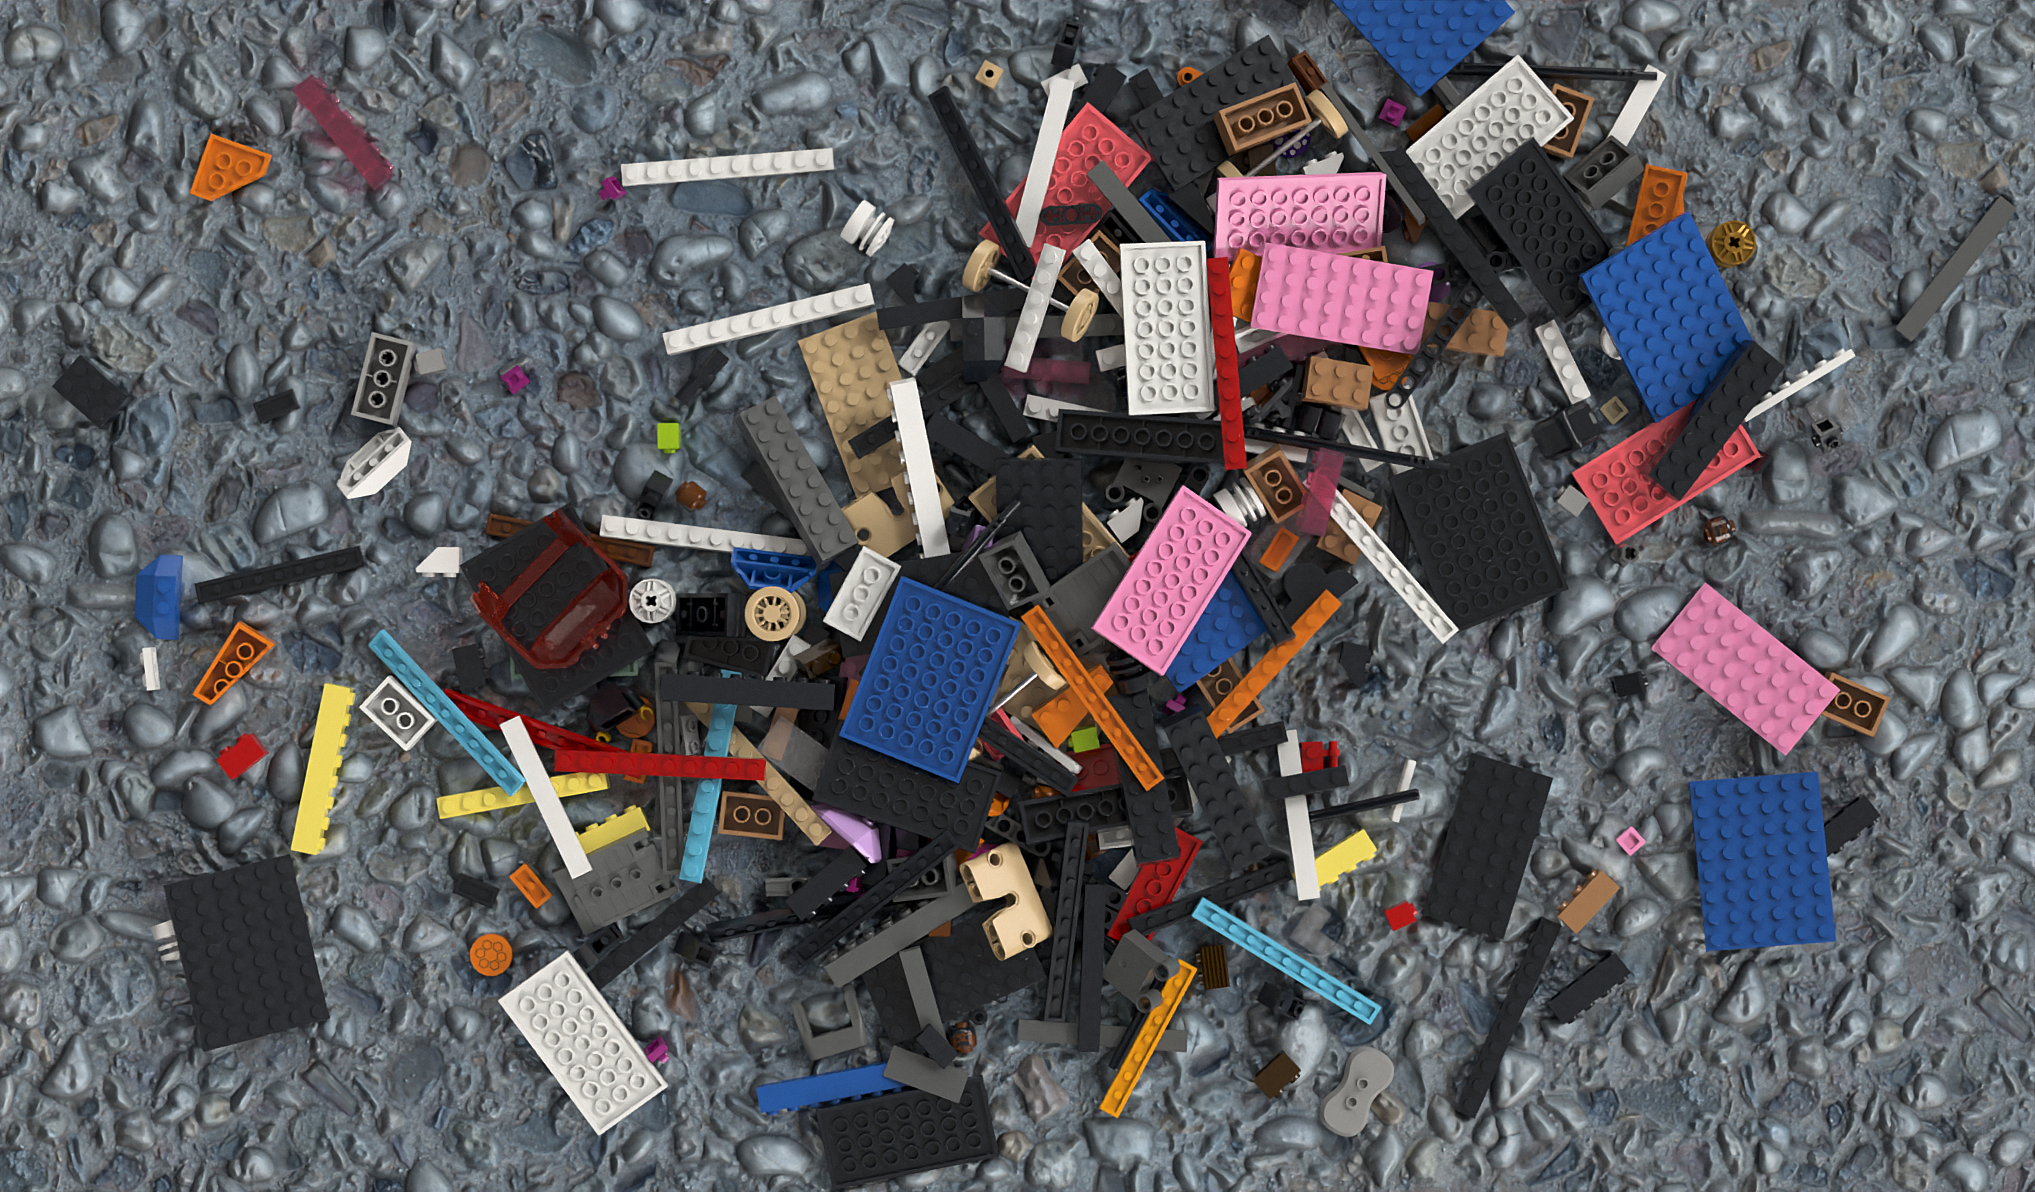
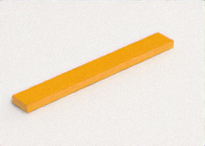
M1179 958L1177 960L1180 964L1179 973L1165 982L1160 992L1163 998L1162 1004L1149 1012L1099 1106V1109L1115 1118L1119 1117L1197 971L1196 967Z

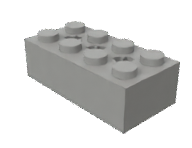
M374 332L371 333L351 415L397 426L417 348L416 343ZM390 353H392L394 359L389 364L385 359L387 355L390 356ZM386 374L388 382H385L383 385V381H380L381 376L385 377ZM381 394L383 402L380 403V405H378V402L375 401V398L380 397Z

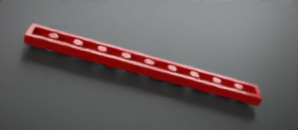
M1228 257L1206 259L1225 470L1246 469L1247 463Z
M447 688L444 690L445 695L470 721L501 732L503 731L500 724L520 716L532 742L553 750L629 752ZM625 774L637 779L640 777V775Z
M556 749L554 771L764 781L766 780V758Z

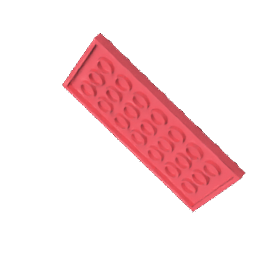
M1087 102L1062 132L1042 210L1050 206L1094 203L1101 207L1102 219L1112 205L1086 174L1103 160L1125 187L1128 188L1152 158L1149 153ZM1028 174L1005 201L1015 222ZM1080 207V221L1085 220L1083 216H1091V219H1095V215H1098L1099 212L1094 210V207H1090V211L1083 212L1084 207ZM1070 208L1066 211L1065 216L1067 220L1074 221L1078 214L1075 209ZM1058 209L1059 213L1053 214L1052 210H1048V214H1045L1044 217L1049 222H1052L1053 218H1060L1059 222H1063V209ZM1039 218L1032 248L1028 247L1036 264H1038L1044 243L1066 250L1062 267L1073 254L1072 251L1084 241L1098 222L1047 226ZM988 221L979 234L984 239L998 244L1000 252L1007 257L990 221Z
M1699 398L1658 423L1652 422L1571 472L1585 497L1590 500L1589 504L1610 538L1617 545L1760 457L1761 455L1742 424L1731 435L1681 501L1669 498L1640 473Z

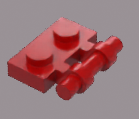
M1323 741L1301 742L1302 773L1324 769L1323 756H1329L1330 768L1338 766L1340 749H1337V741H1329V749L1323 750Z

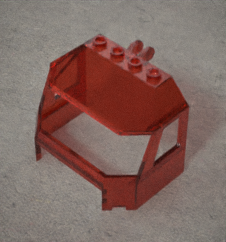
M560 508L552 513L554 516L551 518L547 515L541 518L558 537L500 596L480 580L477 585L480 588L478 593H472L469 598L478 616L536 669L567 668L570 664L573 665L579 660L580 654L585 649L588 650L591 647L597 649L599 645L595 639L598 636L606 639L608 637L606 632L610 628V624L615 618L619 619L625 613V608L628 606V576ZM579 541L585 548L590 546L611 567L598 574L537 636L531 649L528 651L506 630L501 621L510 606L570 546Z

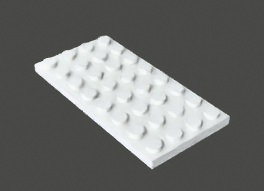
M1517 55L1407 149L1406 153L1457 220L1475 205L1465 191L1468 187L1530 137H1534L1541 147L1544 146L1572 122L1574 117L1525 61Z
M1205 241L1120 244L1128 416L1214 412Z
M569 950L562 953L498 1000L598 1136L668 1087L664 1078L647 1058L641 1047Z

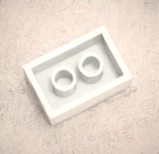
M388 676L359 707L405 751L410 750L438 720L393 676Z

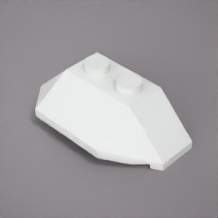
M400 427L377 433L346 462L337 486L348 499L376 494L407 465L411 440Z

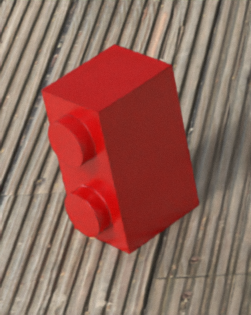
M244 733L236 739V745L232 748L227 746L219 752L220 757L216 761L231 780L238 778L269 754L254 733L249 735Z

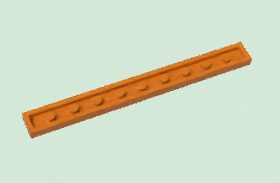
M1327 589L1291 626L1296 635L1295 639L1277 647L1274 645L1207 717V721L1216 739L1342 605Z
M1037 605L1024 614L1021 618L1146 791L1165 779L1042 608Z

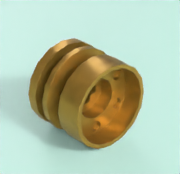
M1732 220L1713 228L1707 235L1705 244L1717 266L1732 268L1747 261L1753 255L1756 247V237L1753 230L1746 223ZM1730 240H1735L1734 246L1730 247Z

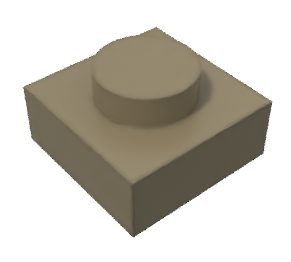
M1616 395L1598 409L1611 425L1615 424L1629 412Z

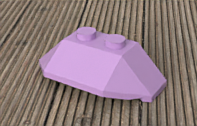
M825 804L811 806L814 812L828 826L861 853L870 863H876L882 859L879 830L874 825L873 820Z

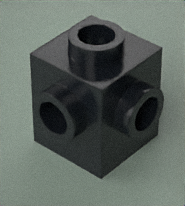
M1830 415L1811 424L1813 436H1811L1812 443L1816 448L1819 447L1824 454L1843 445V430Z

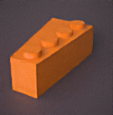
M239 621L192 695L211 706L277 642L244 622Z
M1101 662L1087 671L1103 694L1113 684L1112 677ZM1068 684L1033 709L1031 714L1057 749L1089 711L1070 684Z

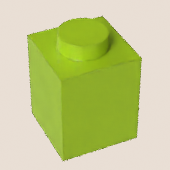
M657 423V446L659 450H663L664 454H674L676 449H681V424Z
M1095 724L1076 727L1071 732V735L1067 736L1069 747H1074L1075 753L1100 748Z

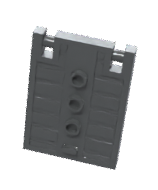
M1116 541L1053 583L1045 595L1031 601L1034 606L1040 605L1077 658L1106 639L1091 629V627L1132 564ZM1048 597L1054 602L1051 605L1046 600ZM1079 638L1084 643L1081 646H1079L1076 642V640Z
M646 826L587 853V859L593 870L572 879L566 864L552 870V874L585 936L678 893L676 884H671L669 881L671 880V875H663L662 857L653 840H648L649 832ZM639 841L641 845L636 847L634 843ZM662 884L663 888L658 890L656 886Z

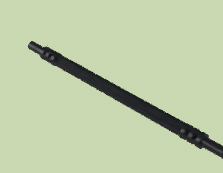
M1459 62L1447 74L1493 76L1506 64ZM1528 65L1539 78L1635 82L1636 80L1657 81V72L1636 71V69Z
M1243 426L1244 438L1424 470L1431 468L1449 471L1450 463L1429 460V457Z
M1014 498L1001 514L998 513L991 523L986 526L983 532L933 586L934 589L942 592L948 589L1008 522L1007 519L1021 504L1017 499ZM866 665L858 673L861 677L863 676Z

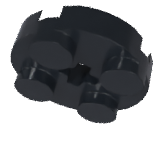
M1389 189L1385 190L1384 208L1387 214H1383V233H1390L1398 229L1407 216L1400 199L1393 190Z

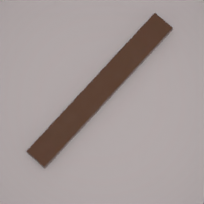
M489 513L485 534L508 538L535 522ZM589 533L603 558L652 567L655 546L600 537V535Z

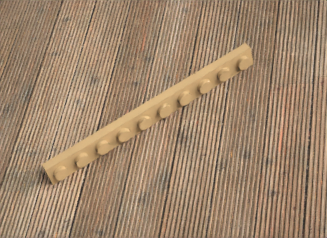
M684 702L709 729L714 703ZM733 724L728 751L734 757L765 758ZM766 759V780L756 781L811 841L818 846L832 832V829Z

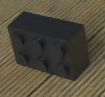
M79 355L52 386L93 424L103 430H107L134 399L87 356Z

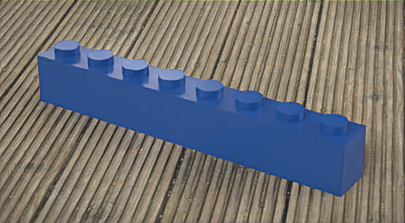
M888 1061L762 1084L758 1085L756 1089L761 1113L766 1112L767 1115L778 1114L781 1109L787 1108V1111L799 1110L802 1105H808L809 1108L821 1105L820 1102L829 1101V1104L841 1102V1098L850 1097V1100L862 1098V1094L866 1093L876 1096L883 1094V1090L891 1089L892 1092L904 1090V1086L909 1085L883 1076Z

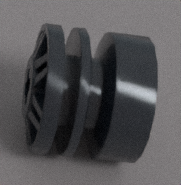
M1121 648L1106 657L1107 665L1110 666V673L1117 674L1113 681L1118 694L1136 693L1154 685L1159 680V675Z

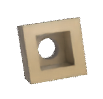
M985 60L975 77V81L994 91L1004 70ZM987 71L993 72L991 78L986 77L985 73Z

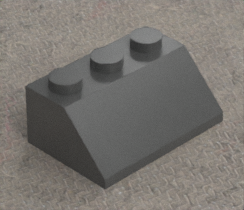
M1610 135L1564 174L1563 177L1580 198L1596 211L1644 171V168L1636 153Z
M1021 531L1002 538L978 555L1008 611L1045 595L1050 587Z
M955 851L894 897L893 902L954 895L958 874ZM912 855L887 860L889 873Z

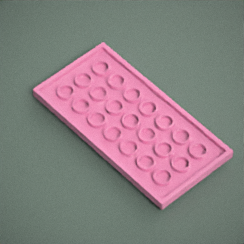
M1383 172L1217 178L1213 258L1228 257V261H1233L1239 247L1262 257L1265 242L1331 254L1380 247L1382 241L1386 174Z
M1265 242L1250 327L1415 355L1420 348L1434 271Z
M1184 485L1180 486L1091 629L1160 676H1163L1252 533Z
M1704 583L1651 647L1653 651L1785 756L1840 691L1838 687L1707 583Z

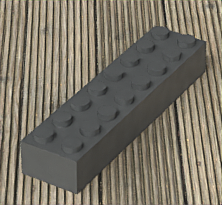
M774 396L739 413L735 421L817 566L820 567L855 549L859 540L777 397Z
M961 873L957 874L954 895L917 899V903L912 906L907 904L898 910L899 913L894 917L889 915L882 919L879 926L875 928L871 926L864 930L861 937L857 939L853 937L847 940L843 948L839 950L835 948L826 954V958H824V968L837 989L945 922L978 904L979 902H972Z

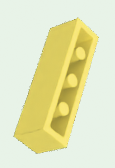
M634 804L624 809L625 814L619 817L615 813L605 818L606 823L600 826L596 822L586 827L587 832L581 835L578 834V831L575 832L585 854L645 826L648 831L651 830L652 826L643 807L637 808Z
M1363 828L1358 829L1314 857L1319 891H1321L1320 886L1325 883L1330 885L1339 879L1338 875L1344 871L1347 874L1356 869L1358 862L1362 860L1367 862L1375 856L1374 852L1377 849ZM1292 871L1291 875L1295 880V872Z

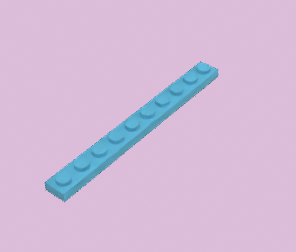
M380 630L368 646L509 796L515 795L526 782V779L385 630Z
M723 669L720 672L723 673V678H730V674L743 675V673ZM714 704L704 756L727 757L737 705ZM699 778L679 879L702 883L722 779Z
M1203 896L1191 913V916L1369 1025H1371L1382 1008L1379 1004Z

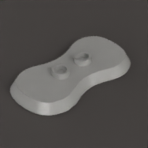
M1367 1046L1359 1047L1349 1055L1340 1084L1323 1099L1320 1105V1120L1329 1130L1345 1137L1354 1136L1363 1130L1367 1123L1369 1109L1373 1100L1389 1086L1393 1079L1394 1066L1390 1058L1383 1052Z

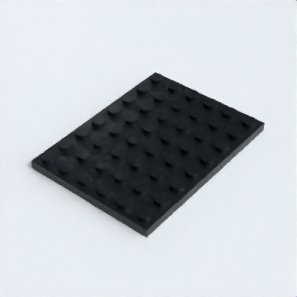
M1508 431L1434 459V461L1450 463L1449 471L1431 468L1427 470L1411 468L1388 477L1436 603L1459 629L1456 633L1569 589Z
M571 502L459 565L543 713L655 650L637 617L631 611L628 601Z
M290 854L163 885L203 1052L330 1019Z

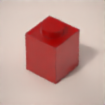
M1407 900L1383 910L1392 931L1416 921L1415 915H1417V911L1413 903L1409 904Z

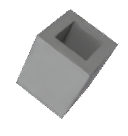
M441 348L415 354V370L420 372L422 376L448 370L444 350Z
M1566 485V487L1561 486L1556 492L1555 497L1557 498L1554 503L1571 516L1578 517L1590 500L1571 485Z

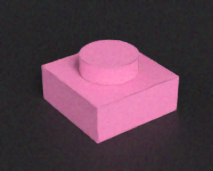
M1632 826L1628 827L1615 839L1629 856L1646 843Z

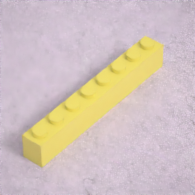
M332 683L324 684L291 850L317 855L320 854V851L324 850L326 839L323 838L324 830L328 829L330 818L327 817L328 810L332 809L334 797H331L333 788L336 789L338 784L336 771L337 767H341L343 756L340 755L341 747H345L347 735L344 732L346 726H349L351 721V714H349L350 705L353 706L355 701L354 688Z
M574 772L549 777L559 798L610 788L608 773ZM527 782L513 796H509L500 786L436 798L440 819L536 802Z

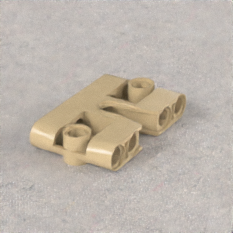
M906 466L890 476L897 499L904 508V512L901 515H894L888 505L871 489L841 509L859 540L858 545L861 549L865 546L887 558L916 539L915 533H919L918 525H913L911 513L915 512L914 505H909L907 492H911L910 485L905 484L903 472L907 471ZM934 471L936 483L939 484L938 494L943 519L945 520L948 518L950 508L955 501ZM861 529L869 532L868 536L864 539L857 536L858 531Z
M1009 841L960 865V873L973 903L989 901L1002 896L1007 900L1005 908L995 912L982 924L997 959L1003 961L1025 949L1032 948L1035 944L1052 936V926L1020 849L1015 842Z

